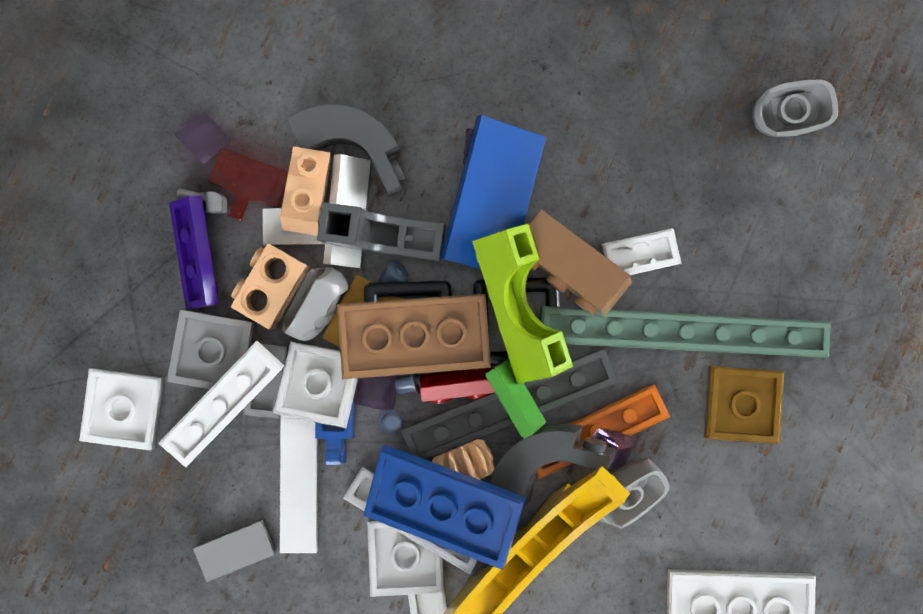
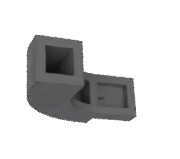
M324 104L306 108L286 117L300 148L320 151L336 144H348L358 147L372 159L389 196L402 191L399 181L405 179L396 159L388 160V157L400 152L399 147L390 132L373 116L346 105Z
M322 202L317 240L361 251L441 261L440 256L443 249L446 225L381 215L366 211L357 206Z
M563 423L544 426L535 434L519 440L504 454L493 472L490 484L526 497L525 507L531 501L535 477L541 466L551 462L564 461L593 469L603 466L608 471L613 464L616 449L606 447L607 442L597 438L580 440L582 425Z

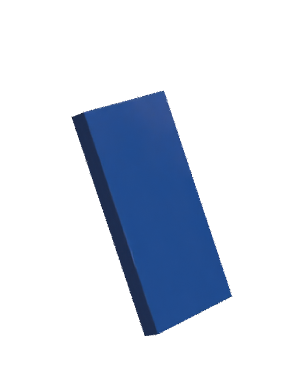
M483 115L477 116L440 256L441 259L481 270L472 241L524 225L546 137Z
M385 445L380 450L363 516L503 570L526 497Z

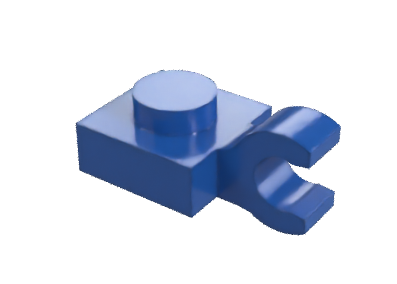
M354 401L352 402L347 428L315 422V439H326V465L346 463L344 439L354 438Z

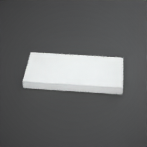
M668 569L666 614H815L816 576L812 573Z

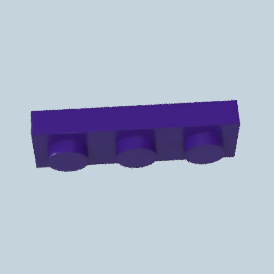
M187 196L170 202L169 207L186 310L219 304L217 296L218 285L214 278L212 248L208 240L207 216L203 208L202 196Z

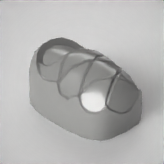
M802 80L780 84L763 93L756 100L752 108V120L756 129L770 137H791L813 132L829 126L838 116V102L834 87L831 83L824 80Z
M330 266L310 268L281 323L283 333L301 341L311 340L316 337L335 316L337 302L341 294L348 290V283L344 275Z
M649 458L637 459L610 473L630 495L624 504L604 516L600 521L622 529L638 520L666 496L670 487L668 480Z

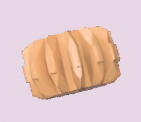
M476 439L435 456L432 460L433 463L478 480L491 475L496 468L490 448L481 439Z

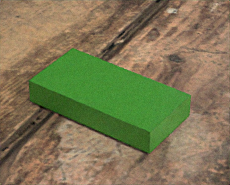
M510 360L503 361L486 373V378L521 437L525 439L535 434L546 423V420L525 384H517L513 369L510 366Z

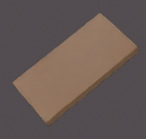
M485 294L337 304L342 379L491 368Z

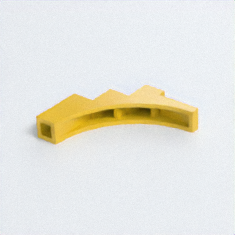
M603 466L572 486L567 483L549 495L530 523L515 533L503 570L488 565L471 576L443 614H503L519 594L552 560L592 525L624 504L630 493Z

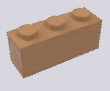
M541 209L529 224L539 256V260L533 265L531 270L535 272L539 267L549 275L546 281L561 293L568 289L578 297L575 303L590 315L597 311L605 317L631 285L630 275Z

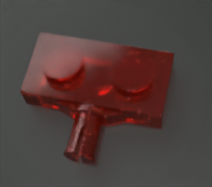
M221 148L208 182L228 190L235 196L227 216L242 222L248 202L264 203L279 208L285 192L288 172Z

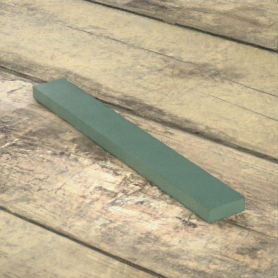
M541 306L540 321L552 329L562 331L566 344L829 358L831 322L624 310H610L603 317L597 311L590 315L582 308Z

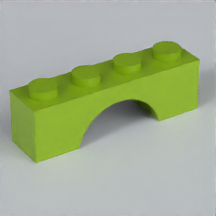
M529 224L472 241L517 384L553 377L573 367L562 331L544 325L534 315L527 300V276L533 265L539 260Z

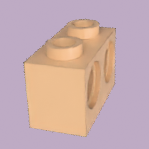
M293 146L280 214L282 230L318 235L322 202H325L331 171L330 152Z
M267 243L265 248H258L250 261V266L253 269L247 279L244 280L242 278L235 286L231 297L235 299L231 308L267 329H276L311 267L276 246ZM282 259L286 265V272L280 279H273L269 273V267L273 261ZM261 290L267 296V305L263 310L257 311L251 304V298L255 292Z

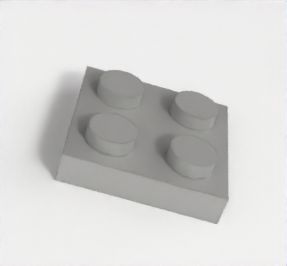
M180 310L167 382L210 389L250 348L255 322Z

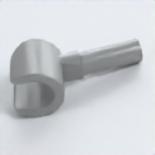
M182 188L177 190V197L181 198L201 195L202 202H205L206 213H227V198L223 194L217 192L199 193Z

